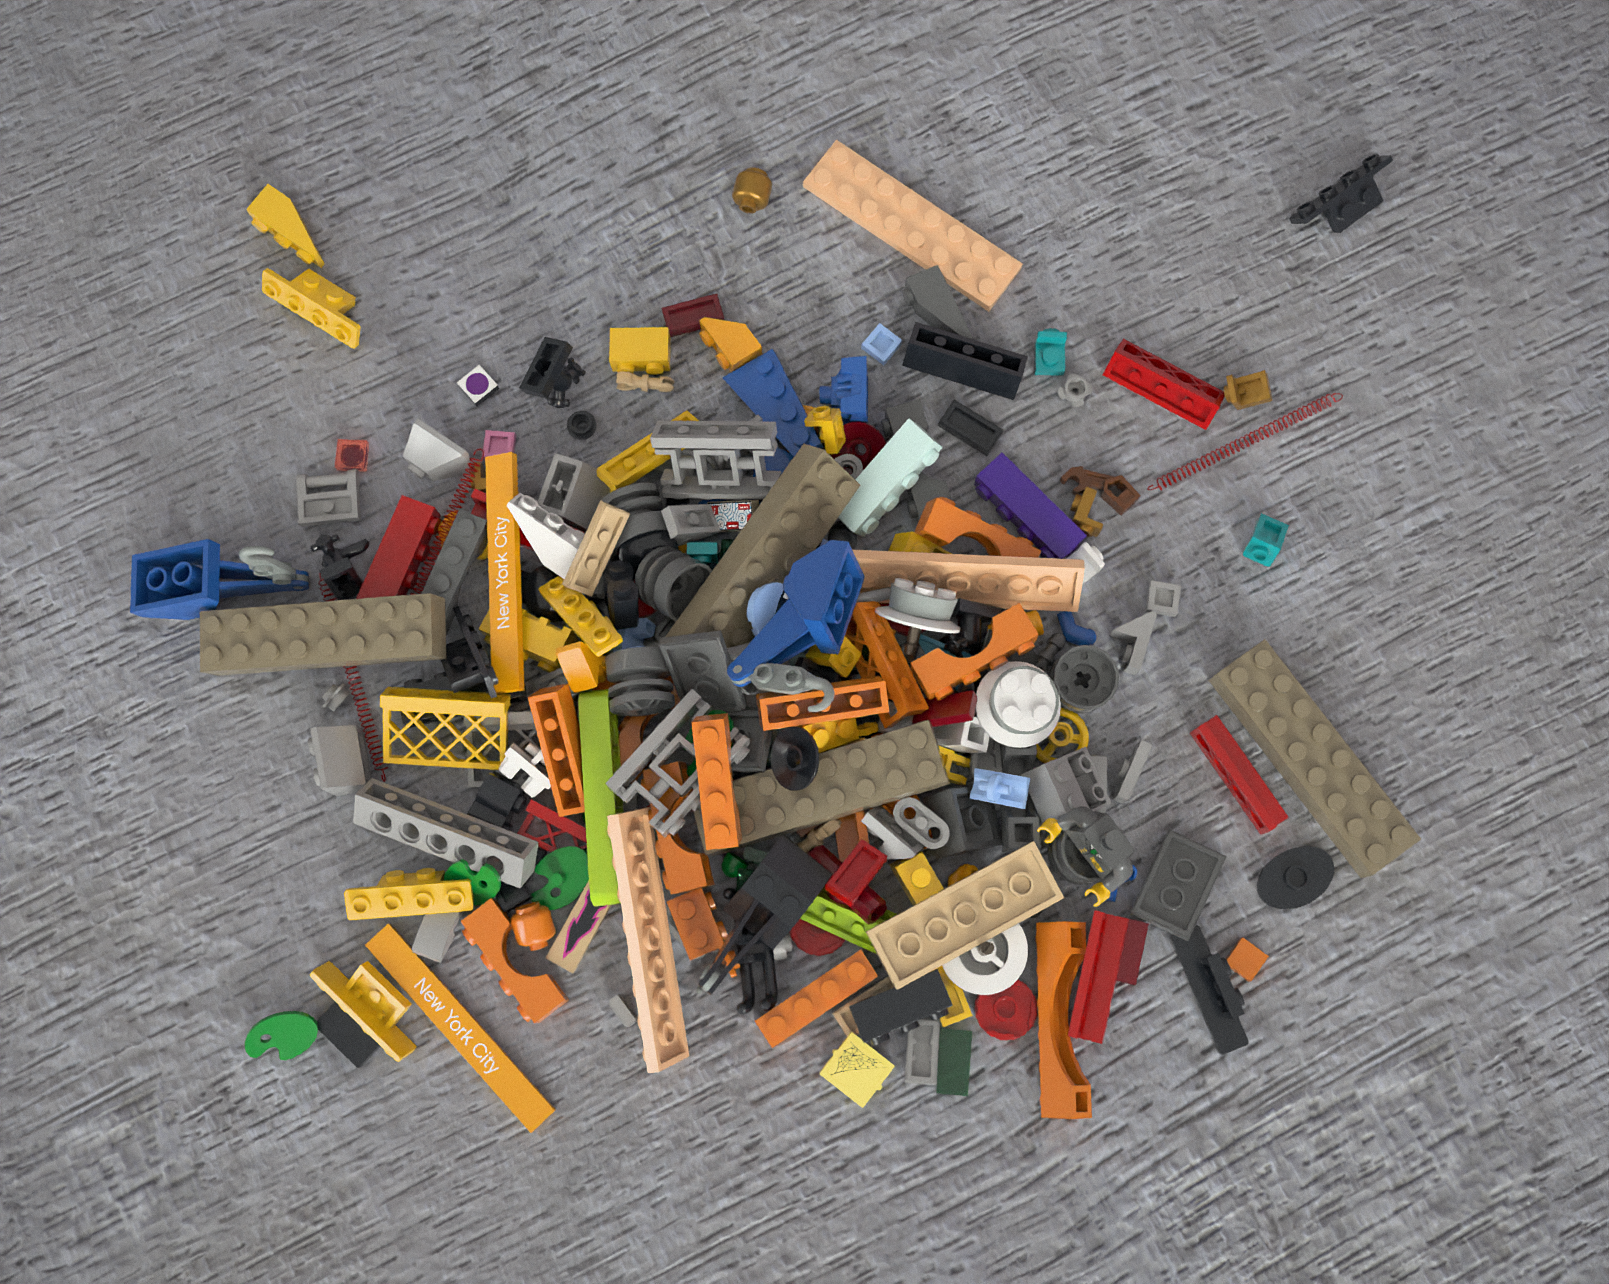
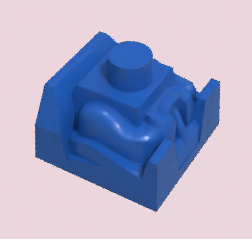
M867 356L841 358V369L836 376L831 377V386H820V404H831V408H839L843 425L853 421L868 423Z

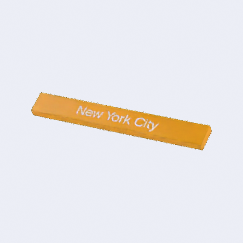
M513 452L485 457L491 666L499 684L494 685L496 694L525 690L519 525L507 507L508 502L518 495L517 454Z
M388 923L365 944L368 950L530 1133H533L556 1111L551 1103L418 954L412 952V947L391 924Z

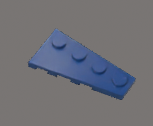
M773 349L722 377L755 415H759L763 419V422H776V438L793 457L804 443L820 449L824 448L815 428L805 427L804 420L808 415Z

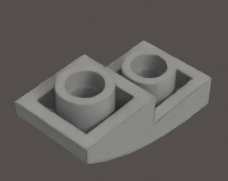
M464 911L425 914L416 935L412 952L441 963L455 937L454 929Z

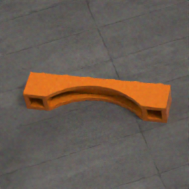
M1086 922L1036 923L1035 941L1037 944L1036 974L1038 977L1037 1006L1039 1015L1041 1118H1092L1091 1084L1080 1068L1074 1054L1071 1039L1068 1036L1069 998L1074 978L1084 960L1086 952Z

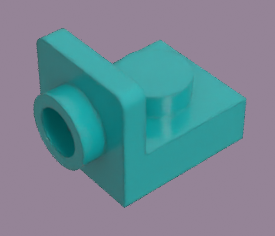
M1048 328L1037 333L1034 342L1035 375L1064 376L1067 332Z
M1261 513L1255 524L1250 541L1243 551V556L1270 567L1282 548L1289 525Z
M687 542V555L704 564H718L717 542Z

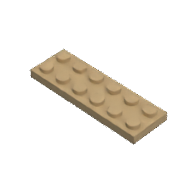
M1032 841L866 931V934L895 989L898 990L1064 899V896L1035 842Z

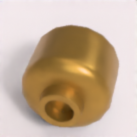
M754 167L747 168L736 177L732 192L733 201L745 213L752 214L765 209L769 202L772 181L765 171Z

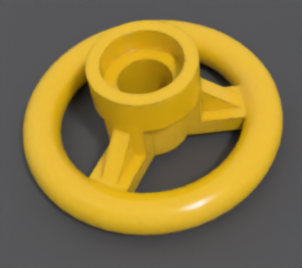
M1061 707L1060 716L1070 719L1077 726L1079 734H1074L1069 724L1057 722L1054 730L1048 736L1050 742L1044 750L1040 748L1039 744H1036V757L1041 762L1047 763L1057 759L1051 757L1057 747H1065L1069 743L1079 744L1075 751L1088 747V729L1083 719L1077 713ZM1057 731L1062 732L1064 740L1058 741L1054 733Z

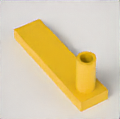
M686 410L671 421L699 420ZM651 434L597 468V477L610 488V493L621 487L631 485L671 458L670 455L655 454V448H652Z

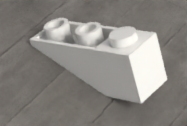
M519 493L508 502L507 507L542 564L565 579L585 534L579 530L572 529L557 514L549 513L543 509L532 497Z

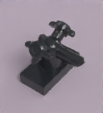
M544 337L519 388L525 394L547 399L548 404L553 407H569L570 399H565V392L571 387L572 379L575 384H578L580 382L579 377L584 376L586 371L574 361V358L568 359L573 347L567 341ZM552 389H553V390H554L553 397H549V395H550V393H551V391H552Z
M321 534L310 549L312 552L322 550L324 553L321 565L325 568L319 570L323 580L337 600L357 598L364 581L349 559L365 552L369 547V541L365 538L340 550L333 546V543L340 539L337 534L332 536Z
M958 598L951 617L958 619L960 632L957 634L949 633L940 639V642L946 644L944 645V650H948L958 658H963L962 652L964 649L970 650L969 654L971 656L980 653L984 640L982 643L980 642L982 623L991 622L992 617L1002 613V608Z

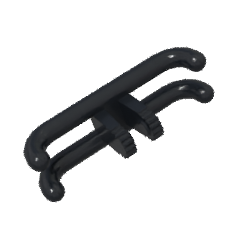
M733 888L725 889L723 892L724 898L730 901L737 890ZM743 927L733 943L737 944L738 954L755 936L754 934L748 935V930ZM760 939L737 963L741 966L740 975L743 999L737 1005V1012L741 1015L749 1013L755 1003L752 963L762 961L765 999L760 1002V1009L768 1012L777 1003L778 986L773 949Z

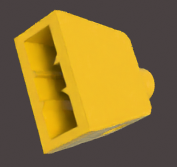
M922 851L913 858L898 859L889 864L913 906L944 889Z

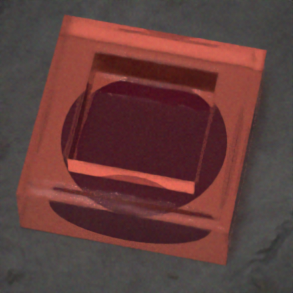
M338 439L335 468L342 471L358 469V471L366 472L369 442L367 440Z

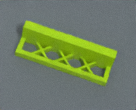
M824 886L800 919L877 954L866 931L897 914L886 910L876 923L868 925L848 905L839 904L831 900L827 896Z

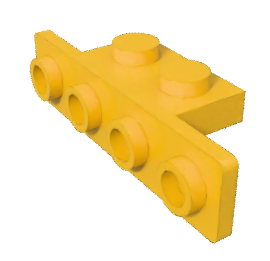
M269 268L263 271V293L349 347L355 349L359 345L360 325L343 315L355 306L356 297L309 268L292 281H288Z
M557 576L538 588L542 597L597 657L623 642L622 636L615 630L610 619L607 616H602L592 600L588 601L582 593L565 587L562 584L564 581L562 577Z
M423 868L416 873H404L402 870L390 871L382 876L377 886L347 888L345 890L347 918L349 920L471 911L474 907L471 880L443 881L445 870L435 871L434 868Z
M330 961L315 968L310 973V977L317 983L319 988L338 1003L340 1008L348 1013L361 1026L362 1030L370 1035L384 1049L386 1054L395 1061H401L416 1049L417 1046L396 1026L412 1003L369 961L361 964L350 980Z

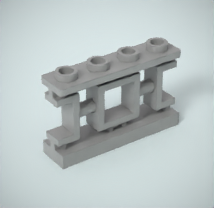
M657 421L650 437L652 448H655L656 455H670L673 469H665L660 479L661 485H664L662 497L674 499L699 498L704 500L756 499L763 501L781 476V471H766L764 456L775 455L778 446L777 441H775L777 434L776 422ZM681 448H693L694 456H682ZM740 449H753V457H741ZM705 455H729L731 470H708ZM685 468L696 469L697 476H685ZM743 469H755L756 477H743Z
M693 689L687 693L606 782L608 788L626 804L637 792L651 803L659 812L649 823L664 838L669 833L674 836L685 824L686 821L683 819L691 809L695 812L701 807L697 769L680 786L660 768L680 745L695 757L694 742L691 744L680 733L669 742L696 710L699 711L693 716L692 721L696 716L708 715L712 711L711 706L704 702L701 696ZM734 727L730 732L731 744L733 742L736 743L731 748V764L733 762L739 764L749 753L750 750L747 746L750 742L748 737L742 735ZM656 757L649 765V768L660 777V780L649 792L636 780L626 790L625 788ZM669 787L682 798L693 789L692 793L663 823L662 821L670 811L658 801Z

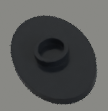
M1301 846L1286 850L1271 859L1262 869L1257 881L1258 895L1266 905L1276 909H1294L1307 905L1320 897L1329 887L1334 876L1333 860L1327 852L1317 847Z

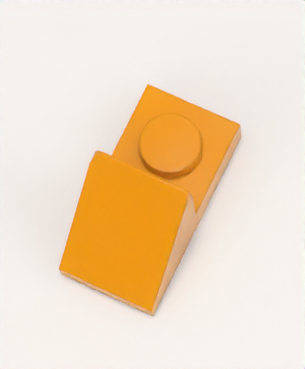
M581 641L556 648V656L574 693L595 688L598 683L605 681L607 677L606 656L601 655L597 657Z

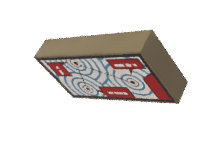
M759 500L707 502V504H710L720 532L741 531L758 508Z

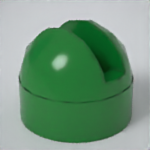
M727 852L722 860L721 868L726 876L735 878L742 875L749 864L736 854Z

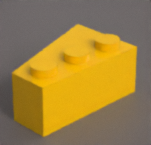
M522 609L524 661H527L528 657L538 661L537 667L548 673L561 668L556 656V648L579 642L577 636L568 627L564 626L563 629H560L550 624V620L544 617L539 619L527 613L528 611ZM488 610L478 629L485 636L484 641L490 644V610Z

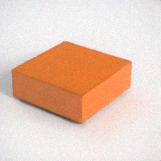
M1240 937L1226 957V960L1233 971L1248 982H1251L1269 956L1245 938Z

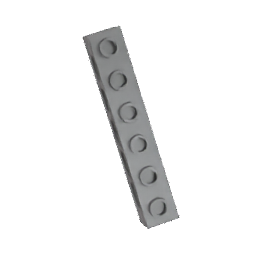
M373 778L355 794L353 824L453 863L464 859L468 862L470 869L479 872L485 863L490 864L497 870L502 882L521 888L535 871L538 842Z

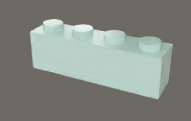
M908 419L855 479L861 486L838 518L851 531L864 537L866 534L872 533L879 525L878 520L885 512L891 511L898 504L899 496L906 489H910L916 484L919 474L926 466L932 465L939 457L938 452L943 447L920 425Z

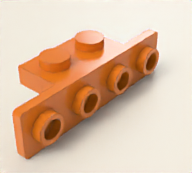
M703 888L666 901L690 961L721 949L728 934L722 921L716 923L712 911L717 909L711 892L704 893ZM734 950L726 954L724 961L727 962L726 966L736 957ZM736 964L730 970L731 978L738 976L736 969L741 967L740 964Z

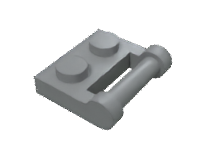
M348 469L347 473L319 476L297 475L298 524L300 526L361 521L360 475L358 469ZM347 485V490L309 494L310 488Z

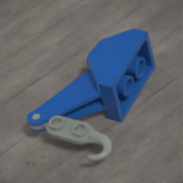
M210 539L132 555L130 613L145 618L179 620L200 618V611L215 610L220 598L308 590L309 573L296 570L291 567V563L273 559L274 550L263 546L242 548L239 551V558L244 563L220 560V544ZM219 578H223V579L258 580V581H228V582H219Z
M830 540L793 563L790 573L785 577L783 583L784 592L789 599L727 668V674L735 686L743 687L752 682L759 690L791 695L813 689L820 690L824 693L823 700L817 705L809 706L808 711L819 712L830 706L835 692L828 680L816 677L802 667L782 665V663L816 644L821 653L839 654L865 578L849 542Z

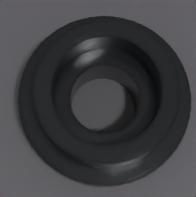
M587 411L574 412L568 418L567 429L569 434L575 439H588L596 431V420ZM584 422L587 424L584 430L577 429L579 423Z

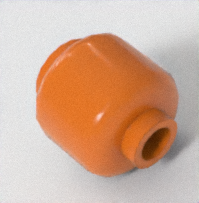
M531 902L515 909L516 913L510 919L517 944L525 947L529 946L530 951L548 946L547 940L551 939L556 933L549 908L540 905L539 902Z

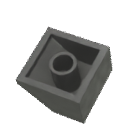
M973 786L948 789L923 798L925 806L943 819L950 829L948 842L943 847L935 849L937 858L957 856L1002 845L1001 830L994 803L969 799ZM937 827L930 828L933 839L939 838L940 830Z

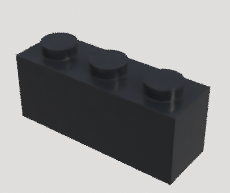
M936 969L898 990L895 987L853 1004L849 1008L863 1043L871 1040L874 1046L889 1040L890 1036L888 1033L898 1028L901 1029L903 1034L919 1027L918 1020L930 1016L931 1021L948 1015L947 1008L953 1006L939 971Z

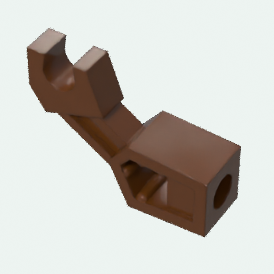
M1083 466L1070 468L1060 478V482L1063 485L1071 479L1078 483V486L1071 492L1074 496L1082 494L1086 487L1101 490V498L1121 516L1141 496L1122 475L1110 476L1085 470ZM1116 486L1122 493L1116 497L1108 489Z

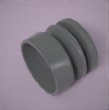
M643 482L621 487L601 499L603 502L630 513L613 550L614 554L619 556L620 545L632 537L650 531L667 530L661 512L664 508V503L659 498L660 492L658 486L654 483Z
M670 546L657 547L641 561L635 574L638 598L646 605L660 611L663 615L676 622L712 570L708 565L691 558L676 548Z
M1081 645L1069 649L1053 663L1048 673V676L1056 686L1061 707L1077 714L1094 711L1113 698L1119 683V672L1112 657L1106 651L1089 645ZM1077 676L1079 678H1086L1087 682L1083 684L1084 687L1082 685L1076 686L1074 684V681L1077 679Z
M628 648L613 652L605 658L607 681L616 684L608 689V697L612 699L609 702L611 713L620 716H646L661 713L674 707L675 697L671 694L673 692V683L663 680L671 675L660 648Z
M1062 830L1048 845V859L1054 872L1063 880L1074 885L1101 882V878L1086 858L1080 857V850L1068 834Z

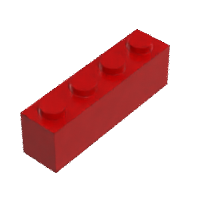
M401 495L356 599L407 595L408 590L414 588L418 577V567L421 562L427 559L426 557H428V552L430 551L428 544L432 535L438 533V527L442 521L441 515L435 507Z

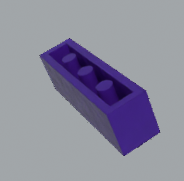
M1002 452L976 476L974 485L976 486L977 494L985 501L990 500L997 507L998 515L1006 522L1011 521L1018 528L1017 532L1020 537L1030 540L1041 550L1040 556L1042 558L1066 559L1085 540L1087 535Z

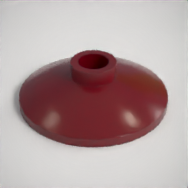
M862 421L849 422L843 425L845 443L838 454L830 455L835 459L844 454H852L859 458L864 470L886 445V441L880 431L873 425ZM858 444H863L866 447L865 453H861L858 450ZM843 467L850 475L852 474V470L849 467Z

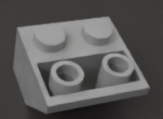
M555 453L537 503L549 513L560 516L568 526L586 532L598 507V503L610 493V488L597 477V469L583 461Z
M356 725L310 728L312 738L308 739V746L311 755L316 758L317 768L313 770L316 785L337 797L358 792L372 778L363 729Z
M1086 747L1021 774L1023 777L1030 778L1029 794L1042 823L1048 818H1055L1057 820L1059 816L1077 807L1084 806L1092 811H1096L1112 804Z

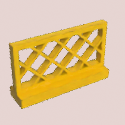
M387 687L381 693L380 707L383 708V763L499 770L502 761L506 757L505 752L508 749L510 694H497V697L491 699L489 693L458 691L454 693L451 690ZM391 711H402L411 721L400 729L391 720ZM424 713H433L441 723L430 731L419 718ZM455 715H464L472 725L461 733L450 720ZM486 717H500V729L493 735L480 723ZM413 723L426 735L417 745L403 733ZM444 725L457 737L447 747L434 735ZM475 727L488 739L478 749L465 737ZM391 730L395 733V735L392 738ZM499 735H500V743H499V741L496 739V737H498ZM398 737L411 749L405 755H392V742ZM430 739L441 752L436 757H427L419 747ZM459 741L472 753L466 759H458L450 751ZM491 743L500 752V761H488L481 751Z

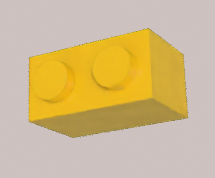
M668 327L610 328L609 362L612 372L624 371L633 374L634 371H646L648 374L658 375L662 374L663 371H670L671 338Z

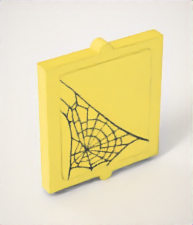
M851 1031L838 1049L832 1050V1057L819 1074L863 1108L876 1090L882 1089L881 1084L895 1065L866 1042L863 1043V1040Z

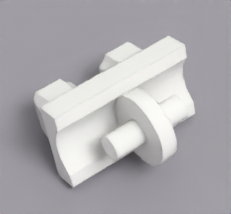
M513 742L505 752L506 757L502 761L499 771L512 779L519 769L522 768L530 776L521 788L534 798L544 788L548 790L551 787L547 769L538 763L540 761L545 765L542 750L530 742L525 750L534 756L532 758Z

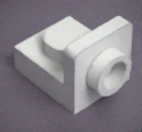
M1084 542L1076 552L1066 558L1084 560L1085 569L1082 585L1098 574L1105 565L1102 561L1104 558L1101 552L1095 546H1090L1087 542Z

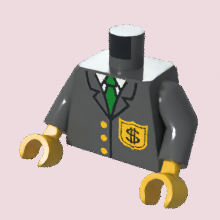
M1081 806L1059 816L1057 820L1055 818L1046 819L1037 829V832L1046 830L1050 833L1044 840L1046 843H1051L1062 830L1065 831L1101 878L1102 882H1097L1085 892V896L1091 892L1097 896L1098 902L1093 905L1094 907L1110 897V891H1115L1133 873L1130 856L1135 852L1134 847L1107 813L1094 812L1087 807Z

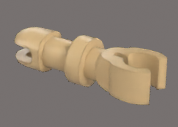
M617 372L616 383L619 390L629 391L641 388V391L648 392V389H656L659 392H671L674 389V380L670 377L660 376V378L649 377V374H642V377L630 372Z
M839 819L822 823L816 830L810 831L807 834L808 837L797 845L809 853L815 846L823 845V840L841 827L840 824L842 822Z

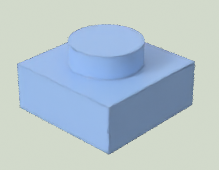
M879 323L861 344V349L884 366L902 345V339Z

